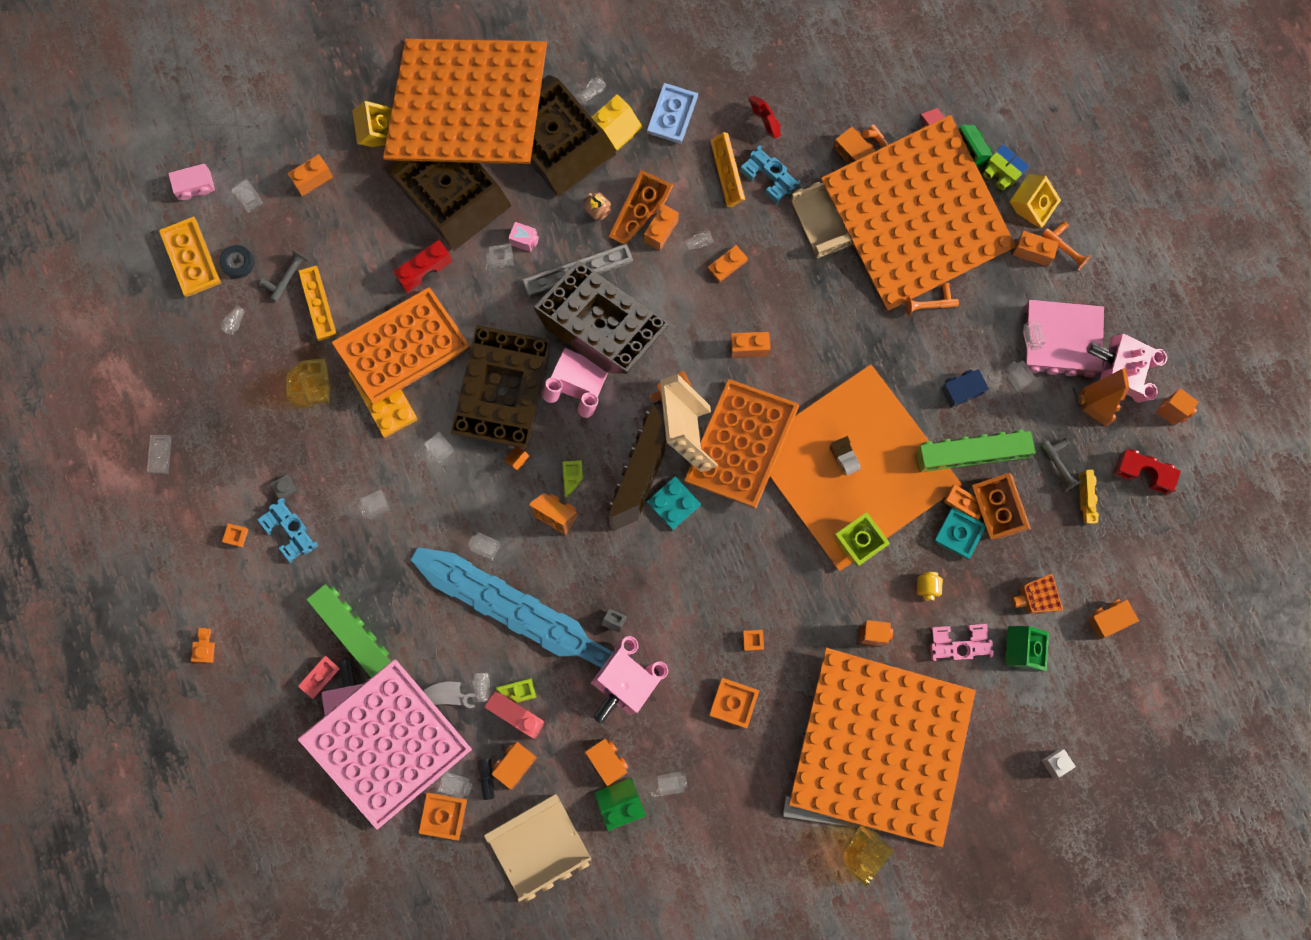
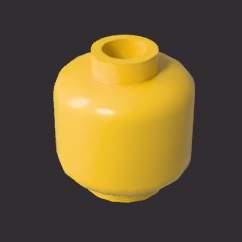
M923 572V575L917 578V594L923 596L925 601H935V597L942 595L943 579L938 576V573Z

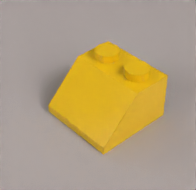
M618 94L592 116L616 151L642 129V125L631 107Z
M364 101L352 110L357 144L369 147L386 145L392 108Z
M1028 174L1010 200V203L1018 215L1035 226L1042 228L1061 199L1047 176Z

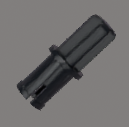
M491 759L478 760L481 777L479 781H481L483 799H494L493 779L495 777L492 776Z

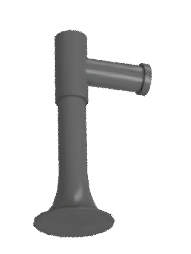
M292 251L293 260L277 286L266 281L264 278L259 282V286L273 292L270 298L275 301L279 300L297 267L302 262L309 261L295 251Z
M1064 438L1053 446L1049 441H1046L1041 446L1066 482L1065 492L1081 484L1082 481L1075 480L1069 474L1056 451L1069 446V440Z

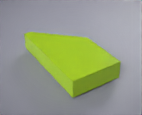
M582 460L562 462L565 498L569 497L583 481Z
M532 678L496 687V691L516 703L536 698Z

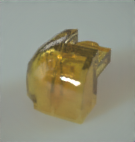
M325 358L300 361L290 372H287L286 397L292 405L312 408V404L330 403L331 380Z
M860 826L846 843L843 849V860L845 868L866 887L895 850L880 839V835L866 826Z

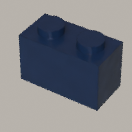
M972 369L967 370L959 378L951 377L945 381L941 388L951 408L984 395L989 390L979 369L975 371Z

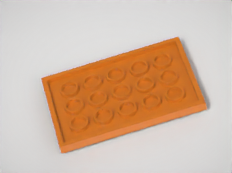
M430 287L332 342V346L372 405L379 403L470 349L469 343Z
M728 379L700 443L701 450L713 459L718 467L700 472L691 464L684 480L685 483L756 509L797 413L799 403Z

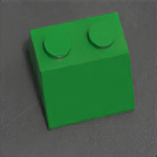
M961 125L958 130L977 168L986 165L993 156L991 147L985 143L983 134L980 130H977L975 125Z
M1008 626L1005 665L1021 669L1047 671L1049 632L1031 626Z
M632 778L594 792L608 831L646 816Z

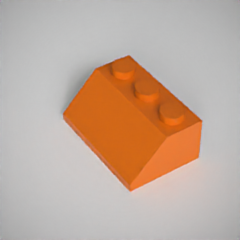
M1010 473L972 485L991 540L1015 535L1031 529L1013 476Z

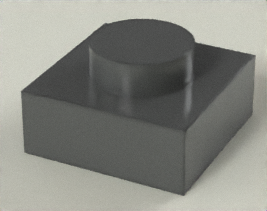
M288 474L271 483L279 499H286L298 493Z
M609 608L601 625L619 633L627 616Z

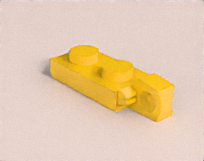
M1085 470L1079 473V481H1082L1079 484L1081 511H1083L1084 524H1096L1099 514L1096 512V477L1094 470Z

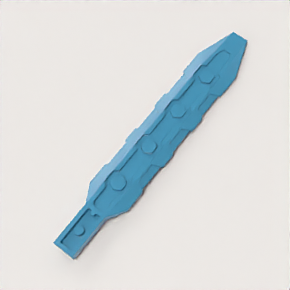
M418 547L411 558V561L433 587L451 597L462 600L474 607V610L485 616L489 615L507 625L510 630L519 635H525L559 657L579 656L593 665L602 668L613 653L590 640L578 621L563 613L552 610L540 603L538 599L529 594H523L507 585L500 578L485 573L473 566L471 562L454 553Z

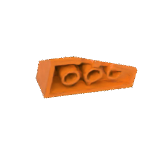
M641 169L609 237L622 244H626L666 202L673 184Z
M1126 368L1120 369L1084 387L1079 392L1078 401L1082 405L1083 411L1104 426H1109L1115 421L1116 415L1114 413L1120 410V400L1125 399L1130 388Z

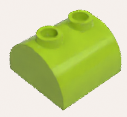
M867 512L835 534L838 546L848 560L856 567L890 544Z

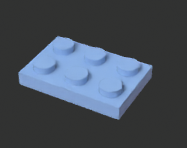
M664 83L649 123L647 134L682 144L698 99V93Z

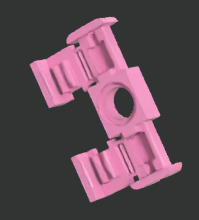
M987 624L967 625V628L972 630V637H970L972 641L950 642L951 639H949L948 632H951L950 626L931 627L933 642H935L930 645L931 659L933 661H936V658L951 657L952 660L973 659L975 655L993 657V650H991L993 642L992 640H987L986 643V639H988ZM959 645H964L967 649L964 656H960L957 653Z

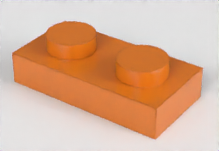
M735 245L708 266L707 270L720 283L746 263L748 258Z
M955 484L950 487L944 503L979 520L982 513L976 497Z

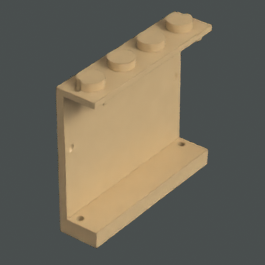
M816 182L809 188L798 189L792 194V206L816 258L854 245L823 182Z
M678 374L661 379L667 443L700 472L718 467L717 463L701 450L697 417L711 413L710 405Z
M557 794L484 835L487 842H490L518 895L519 902L523 899L525 903L536 897L535 892L540 889L545 892L554 886L552 882L559 878L562 882L572 876L571 871L576 868L581 871L590 865L588 861L591 860V857Z

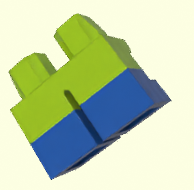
M1003 144L990 158L983 176L987 179H991L994 175L997 176L999 180L996 185L1003 191L1008 186L1011 188L1026 173L1029 165L1018 156L1014 158L1016 154Z

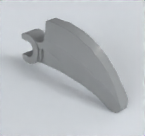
M441 682L423 691L434 705L453 704L464 705L467 708L475 707V705L469 704L467 700L469 697H476V694H462L460 692V682Z

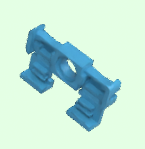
M759 145L756 151L751 152L749 160L741 166L740 172L751 182L754 180L758 170L766 174L775 185L772 188L769 186L765 194L778 204L779 200L786 193L791 194L799 187L801 180L796 181L787 173V167L775 157L771 159L761 150L762 145ZM775 166L780 172L773 173L770 168Z
M281 498L277 501L276 505L272 504L269 507V512L257 520L268 535L271 534L274 526H280L281 524L292 540H289L290 543L288 545H282L279 549L291 564L293 559L302 553L304 555L308 554L318 544L317 541L313 543L305 532L307 529L295 513L291 514L284 504L286 502L285 499ZM291 522L299 524V528L296 531L288 529Z

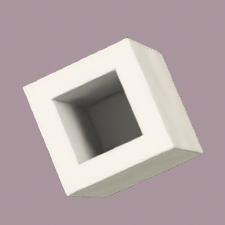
M1064 749L1057 750L1041 760L1052 778H1059L1076 767Z

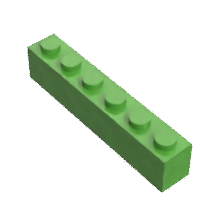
M1016 430L1012 434L999 432L994 434V436L982 434L973 439L961 437L957 441L944 439L934 444L932 441L921 443L916 450L920 472L1027 459L1036 453L1031 431L1024 432V430Z
M323 585L307 601L369 676L373 677L391 662L387 657L389 652L383 645L379 647L376 644L375 640L377 638L370 630L366 632L362 627L364 622L359 616L354 617L351 614L352 608L346 601L341 602L338 598L339 592L333 586Z

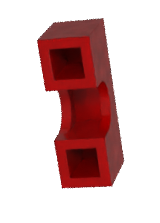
M438 240L394 270L393 273L396 280L408 293L422 283L421 280L426 273L434 269L439 272L452 263L450 253Z
M1126 449L1120 454L1114 471L1115 475L1132 481L1138 477L1140 470H1144L1150 474L1152 479L1150 489L1166 495L1175 491L1181 470L1176 469V466L1158 462L1152 456H1143L1134 449Z

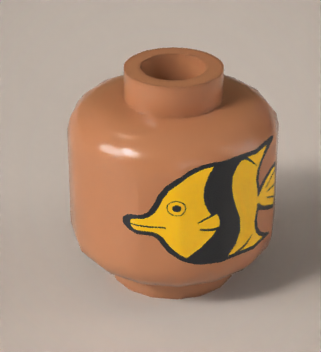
M600 192L590 193L584 199L586 202L584 210L594 220H603L611 212L610 201Z

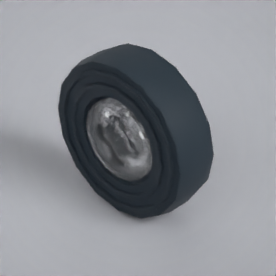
M242 245L229 246L220 255L221 269L232 278L240 279L246 277L254 268L253 254ZM239 258L241 262L235 265L233 261Z

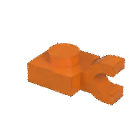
M198 628L199 642H193L191 662L213 663L215 643H209L211 629Z

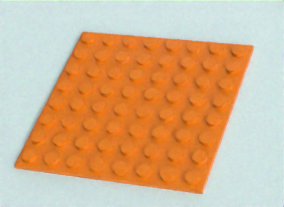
M405 39L383 159L392 161L530 164L547 41Z
M951 115L821 178L887 311L905 303L908 296L913 299L1016 247Z
M871 364L794 417L770 474L772 481L839 572L849 566L851 562L838 546L835 534L867 512L884 536L888 538L944 499L952 485L962 486V483L951 469L920 472L916 450L921 443L928 442L929 440ZM848 436L851 442L850 445L861 468L859 471L848 476L843 474L830 449L832 442Z
M825 648L789 805L943 847L976 690Z

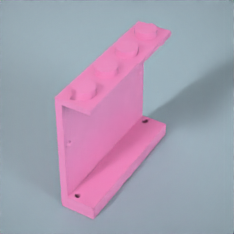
M1029 300L1026 303L1024 313H1028L1026 363L1022 370H1028L1029 373L1042 371L1047 372L1049 375L1064 373L1070 377L1084 375L1085 378H1095L1102 372L1103 360L1089 354L1086 347L1090 342L1103 347L1104 307Z

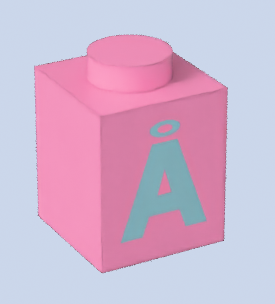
M515 222L508 239L511 246L531 252L532 247H536L539 236H537L535 228Z

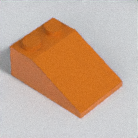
M543 493L531 501L529 506L533 516L564 535H567L578 517L575 507L568 503L566 505L560 503V499L551 493L549 496Z

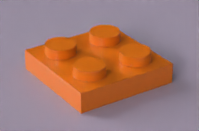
M721 678L709 716L747 729L759 690Z
M427 793L419 834L459 841L467 799Z

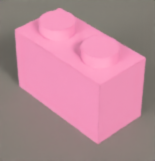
M206 164L169 173L173 193L178 200H189L194 196L207 195L215 191L211 173Z

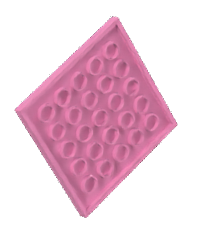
M395 658L298 738L300 743L377 830L472 750Z

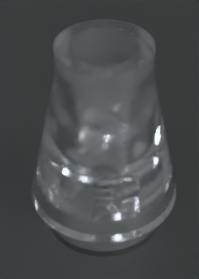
M597 75L591 78L580 95L585 101H588L605 91L604 88L607 85Z
M702 230L691 238L686 239L689 250L706 248L714 244L710 230Z
M235 306L221 321L220 328L224 332L234 335L239 330L245 310Z
M488 672L472 674L473 679H471L477 702L489 701L491 677H488Z

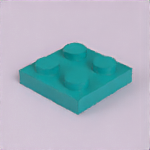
M676 477L647 501V504L672 531L701 506V503Z
M952 507L934 542L969 560L986 525Z

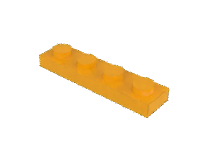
M723 132L711 139L710 142L727 207L732 208L744 201L745 197L729 135Z
M317 265L299 270L317 339L321 341L337 336Z

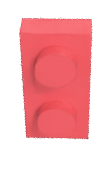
M325 656L298 687L315 700L338 674L340 668Z

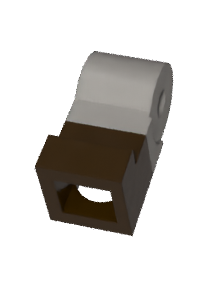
M848 436L836 440L830 445V449L845 476L861 469Z

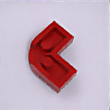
M755 95L748 98L753 114L762 119L767 135L775 139L782 136L780 123L775 118L769 105L762 98Z

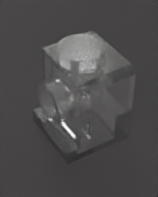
M511 244L489 247V253L486 254L487 263L492 266V269L515 268Z

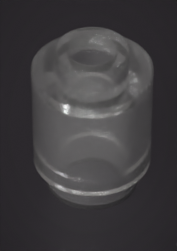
M1031 321L1024 324L1023 334L1026 347L1031 348L1032 351L1042 349L1046 343L1042 325H1039V321Z

